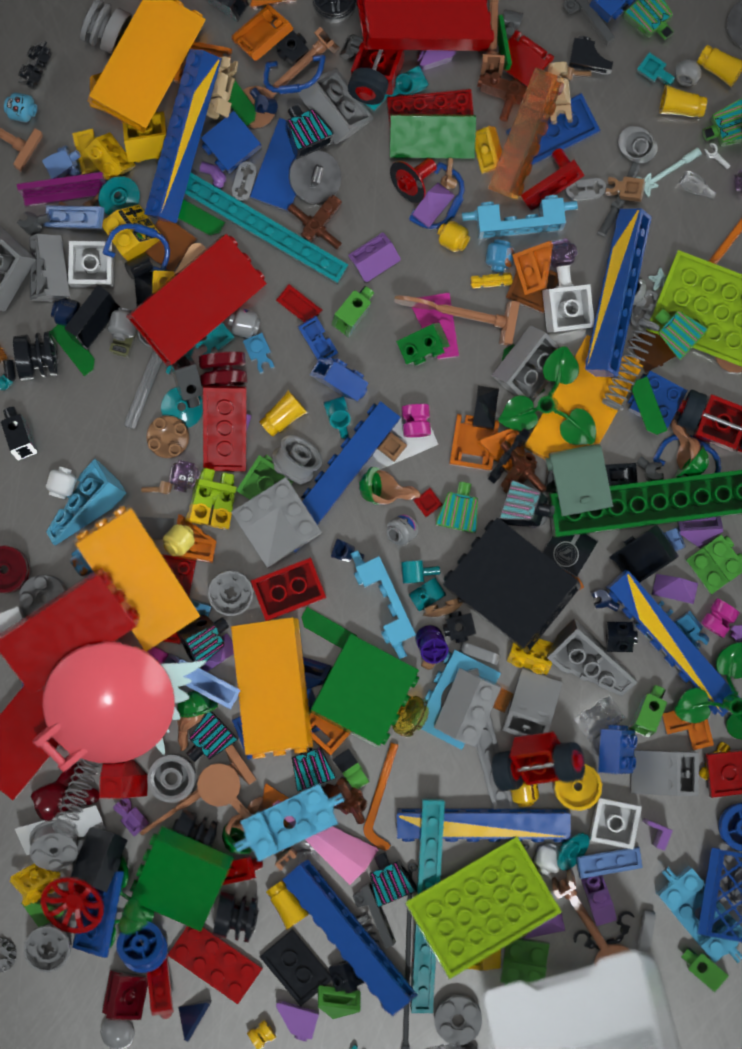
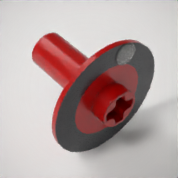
M427 158L415 168L406 162L396 161L390 167V177L394 187L401 196L410 202L419 203L425 198L426 194L423 180L437 170V165L431 158Z

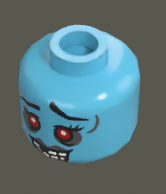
M13 93L4 102V112L7 113L8 118L11 120L28 122L32 116L36 115L37 104L34 103V99L30 95Z

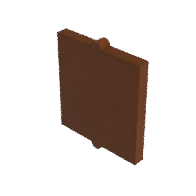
M647 330L646 332L655 335L656 338L643 333L637 336L651 343L652 346L640 341L631 340L635 345L649 352L647 354L632 348L635 355L645 359V361L640 360L645 373L658 366L662 367L665 362L676 357L660 335Z

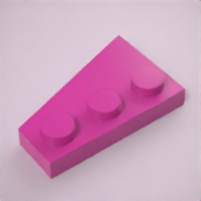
M450 293L417 297L434 302L437 305L451 306ZM411 307L422 329L434 323L441 324L450 347L444 349L445 353L437 356V359L459 357L453 316L443 314L437 310Z

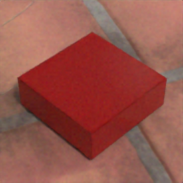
M431 488L422 493L420 498L413 500L425 517H428L443 505Z

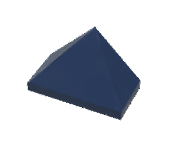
M303 657L306 688H314L324 684L332 665Z
M207 999L178 1007L183 1036L186 1042H189L210 1006V1000Z

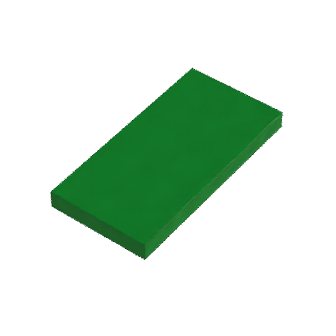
M391 114L390 158L475 159L476 115Z

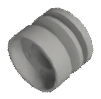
M95 0L83 20L80 39L84 42L90 39V45L93 46L101 39V50L113 54L132 19V14L117 8L111 15V4L107 3L104 6L103 0Z
M226 570L220 572L212 579L209 585L208 598L211 606L217 612L224 616H235L242 614L249 608L253 600V588L245 574L237 570ZM230 586L234 587V591L237 592L236 596L232 595L231 598H228L227 593L224 592L225 589L229 590Z
M54 925L39 926L30 933L25 941L24 954L26 961L32 968L40 972L48 973L58 970L70 956L72 947L70 937L65 931ZM48 942H51V947L54 948V951L51 950L49 953H46V948L43 947V944L46 945Z

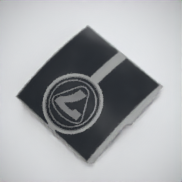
M552 534L542 552L565 571L578 577L598 541L588 534L553 538Z

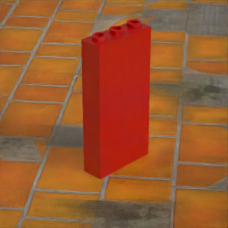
M357 0L365 50L487 51L495 37L494 30H491L490 25L491 13L487 9L488 0Z
M228 234L219 237L126 316L166 366L173 365L267 284L264 281L265 277L262 272L252 266L250 257L240 251L237 247V241L232 236H228Z
M99 568L0 633V654L31 694L47 685L48 678L54 668L71 652L86 645L92 646L102 644L103 642H114L137 627L140 620L138 611L135 607H131L128 604L124 592L116 588L113 584L112 576L107 571L104 572L102 568Z
M24 685L0 714V791L12 801L19 796L50 758L41 747H37L33 743L34 738L48 727L43 711L44 687L31 694ZM53 737L47 740L56 750L60 746Z

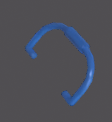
M313 56V61H319L318 70L315 76L305 84L279 86V88L270 85V67L278 66L277 61L266 63L263 82L266 88L274 93L289 94L301 92V90L315 84L321 77L325 56Z
M439 162L437 170L433 173L438 175L441 168L447 171V165ZM452 168V175L458 180L460 190L451 204L446 218L439 223L432 224L428 228L412 216L416 210L413 209L409 217L411 222L427 229H437L443 223L447 224L451 218L455 217L464 200L463 195L465 191L464 181L456 170Z
M126 223L117 226L111 231L102 252L104 255L114 258L115 253L109 251L114 236L121 230L133 229L135 232L153 238L156 237L162 242L165 249L161 268L153 266L152 271L166 270L170 257V248L167 240L163 235L156 232V229L138 223Z
M672 435L662 442L653 458L654 462H661L662 466H664L665 461L659 458L668 443L679 440L676 435ZM693 437L699 441L700 446L703 445L704 449L712 454L716 461L715 473H720L722 468L721 459L717 452L709 446L710 444Z

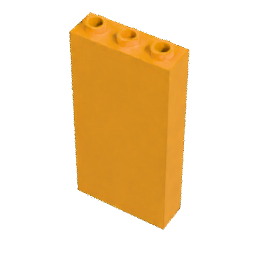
M142 0L91 91L87 102L144 133L206 19L203 18L200 12L185 8L184 4L179 0Z
M586 335L574 356L579 364L578 377L570 384L559 383L553 397L558 402L557 409L569 416L577 408L584 409L590 413L596 425L595 442L583 445L568 443L563 439L560 432L561 423L566 418L554 412L542 413L537 425L525 443L524 449L544 460L549 458V453L599 444L618 410L602 403L603 398H606L604 394L612 393L608 386H617L612 381L614 377H595L585 370V361L588 357L592 335ZM624 356L630 362L636 364L637 366H640L641 368L643 367V365L639 364V359L630 356ZM621 364L634 374L638 375L641 371L637 367ZM619 372L622 377L631 382H634L637 378L631 374ZM614 379L615 382H617L619 385L623 386L628 390H630L633 385L625 381ZM610 387L623 397H626L628 394L625 390ZM607 395L611 400L622 405L624 399Z
M123 505L113 511V516L108 519L104 517L94 524L95 527L91 530L85 529L78 533L74 543L93 572L99 568H102L104 572L107 571L112 576L113 584L116 588L121 589L126 595L128 604L136 608L140 620L137 627L132 629V632L143 649L148 651L200 617L132 508L129 505L127 507Z
M292 617L231 626L238 689H240L239 703L245 755H252L253 759L265 758L266 753H273V756L286 755V751L294 750V754L307 752V748L313 747L299 619Z

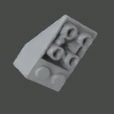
M522 669L502 730L517 736L548 732L563 682Z
M634 750L636 767L631 774V794L699 796V752Z

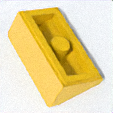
M487 126L477 130L475 151L481 173L484 174L505 168L506 163L496 127Z

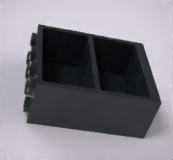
M497 517L495 521L493 519L489 521L484 528L486 532L482 537L478 536L472 542V549L469 553H464L457 561L459 565L454 571L450 570L443 579L445 581L443 585L449 592L528 654L579 591L581 585L576 578Z

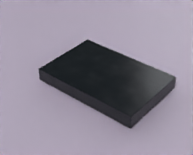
M293 928L259 956L300 1007L318 993V986H326L332 981L328 970Z

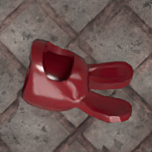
M77 762L62 772L55 782L46 784L31 794L30 797L34 803L35 811L42 820L51 821L56 817V814L60 813L59 807L64 805L62 799L66 797L65 791L68 788V783L72 782L71 776L75 774L74 768L78 766ZM80 768L76 769V773H84ZM77 775L73 777L74 781L80 779ZM95 788L90 790L83 789L82 791L89 795L86 798L67 792L68 796L80 798L86 804L79 805L68 798L64 800V803L78 807L92 805L98 802L99 792ZM79 791L76 792V793H78V794L87 796L86 794H84V793H82V792H79ZM73 799L76 802L83 803L80 800ZM66 806L61 807L63 812L70 810Z

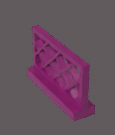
M103 172L20 183L17 184V190L24 199V206L28 207L95 197L107 180Z

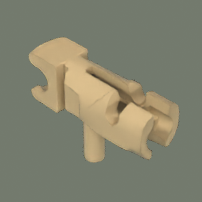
M225 56L220 57L222 60L206 116L216 120L219 118V114L225 118L229 116L231 103L228 100H230L232 87L235 82L233 76L237 72L238 67L237 61L230 63L231 58Z
M567 62L548 64L546 79L548 90H546V93L530 95V103L550 102V119L553 125L557 123V116L561 113L566 115L569 123L573 122L569 80L562 78V76L568 75Z

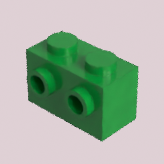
M440 323L431 324L396 341L406 365H421L427 362L425 358L431 355L433 358L445 353L444 349L450 347Z

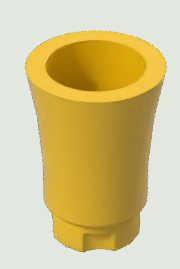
M709 45L705 46L697 60V63L704 66V69L722 79L731 88L742 72V59L733 57Z
M666 84L660 100L659 113L683 115L693 118L695 116L703 117L706 111L707 98Z
M288 390L278 403L265 414L266 417L262 418L259 422L273 437L278 431L281 432L296 419L308 412Z
M283 880L266 891L271 898L270 901L280 915L286 930L309 915V912L301 907L296 896L288 891Z

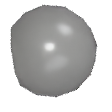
M686 59L678 63L674 75L681 85L691 86L699 81L702 70L696 61Z

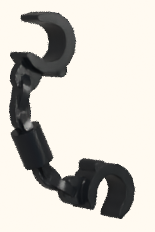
M524 427L520 435L516 436L511 448L503 453L499 459V464L491 471L488 480L494 484L498 481L504 472L502 466L506 465L512 457V451L517 446L521 447L531 434L529 430Z
M625 910L619 913L616 923L621 926V935L616 939L613 937L607 940L608 945L620 943L624 935L628 934L631 926L623 924L622 917L627 914L634 918L635 916L632 912ZM581 929L574 933V943H576L578 935L585 934L587 940L584 946L589 949L596 948L600 950L598 945H595V942L591 940L592 936L587 931Z

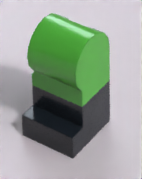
M349 748L332 759L352 788L360 789L369 783L362 767Z

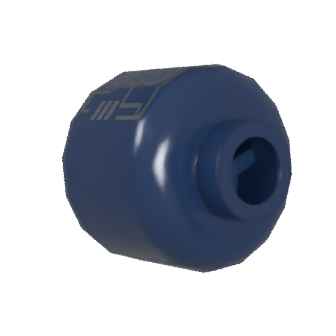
M59 299V301H55L53 304L51 317L54 318L56 324L66 326L81 305L78 301L72 299Z

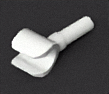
M710 143L711 148L715 152L709 153L705 149V155L710 159L715 158L728 169L731 165L718 153L717 145Z

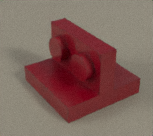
M110 970L102 1013L106 1014L105 1018L111 1020H141L148 987L147 976L130 975L117 970Z

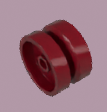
M218 352L198 356L200 369L209 371L200 375L202 387L240 386L248 383L247 372L236 369L246 365L245 352Z
M5 545L0 546V593H14L20 590L30 578V562L19 549ZM3 566L8 567V572L5 574L2 570Z

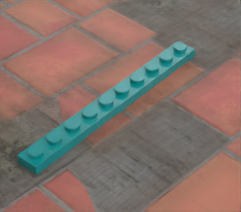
M190 173L185 191L186 196L333 282L339 283L348 267L347 263L200 177Z
M422 799L417 895L440 882L444 799ZM416 922L412 988L418 996L411 1001L410 1011L411 1013L433 1014L436 956Z

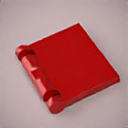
M516 30L508 40L512 65L510 70L504 71L529 88L547 65L554 60V56L552 54L547 55L545 49L525 35L521 36V32Z

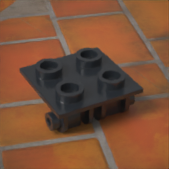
M46 41L37 43L34 46L32 45L28 50L27 57L29 59L26 65L23 64L18 73V76H20L19 83L27 82L26 85L31 88L38 85L41 78L40 74H43V71L36 66L45 68L46 65L44 64H47L51 56V49L45 47Z

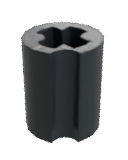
M146 253L125 263V269L132 279L153 268V264Z

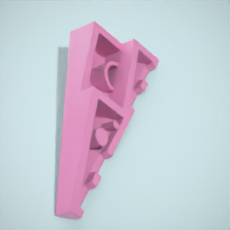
M277 800L273 806L281 803V801ZM292 816L285 817V820L294 828L296 825L295 818ZM334 826L305 839L349 885L366 870L379 851L376 846H372L358 837H353Z

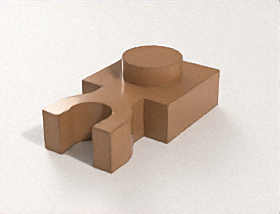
M613 177L608 178V183L615 185V187L612 189L606 188V195L614 196L620 194L621 200L641 202L646 183L645 179L623 177L622 182Z

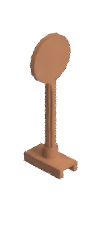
M490 0L491 30H494L495 37L493 43L488 48V52L483 54L480 75L485 76V73L492 74L493 72H498L501 78L505 55H499L497 52L498 0Z
M320 27L314 32L319 40L313 45V48L272 86L279 88V86L287 85L313 61V56L322 55L327 49L335 54L340 47ZM251 86L243 90L254 107L255 100L250 94L253 88H257L261 95L274 98L277 94L260 86ZM256 112L255 121L247 127L253 129L263 128L273 120L275 114Z
M0 128V138L11 144L12 148L19 152L13 166L22 171L42 139V132L35 128L25 141Z
M395 296L394 302L401 305L437 310L443 314L493 324L494 327L502 328L499 340L500 345L508 346V344L513 342L520 302L509 301L506 303L504 315H491L449 305H437L434 302L415 297Z
M230 745L224 749L231 762L229 766L248 785L256 781V778L234 746ZM198 789L181 800L175 808L140 831L141 836L175 812L188 807L201 798Z
M218 763L212 764L202 771L197 786L198 792L205 802L217 807L231 804L244 819L253 816L237 798L241 786L240 778L232 767ZM291 846L288 849L275 853L274 855L277 858L275 866L281 871L285 865L282 860L284 859L288 862L290 860L288 855L294 859L298 852Z
M571 869L566 870L567 877L561 881H558L556 877L552 878L553 892L557 899L565 896L567 900L569 899L600 948L594 959V965L600 959L631 951L628 947L621 944H607L576 895L575 875Z

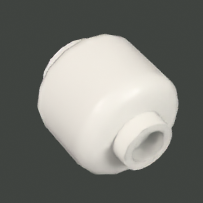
M59 466L58 470L53 469L50 471L46 483L49 495L61 499L72 495L76 477L71 474V469Z
M550 843L538 846L532 862L538 868L539 874L548 877L550 873H558L560 868L557 865L561 848Z

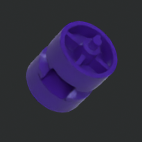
M426 625L418 630L415 641L423 660L431 664L443 661L447 657L449 649L441 630L434 625Z

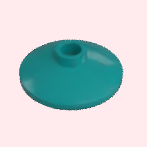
M116 176L107 180L102 185L98 195L99 205L104 208V212L107 215H111L116 210L138 205L140 200L138 186L132 179L125 176ZM119 191L120 195L114 197V194Z
M176 387L168 391L161 403L162 416L179 418L187 428H190L197 424L202 417L203 401L199 396L200 405L189 408L187 401L182 400ZM184 403L186 405L185 410H178V405Z
M577 834L562 844L557 865L561 870L571 869L577 864L576 857L585 855L590 843L587 834Z

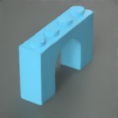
M454 649L453 653L448 652L447 657L444 659L443 663L446 666L443 672L438 671L433 681L436 683L433 691H428L424 702L427 704L424 710L419 709L414 720L417 722L416 727L462 750L465 743L434 728L442 709L441 696L444 689L454 681L459 668L466 671L477 668L480 677L494 683L497 682L501 673Z

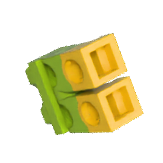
M203 468L199 479L195 480L196 483H194L189 512L186 515L185 521L227 530L230 527L237 488L233 486L234 475L221 473L220 483L213 482L215 470Z

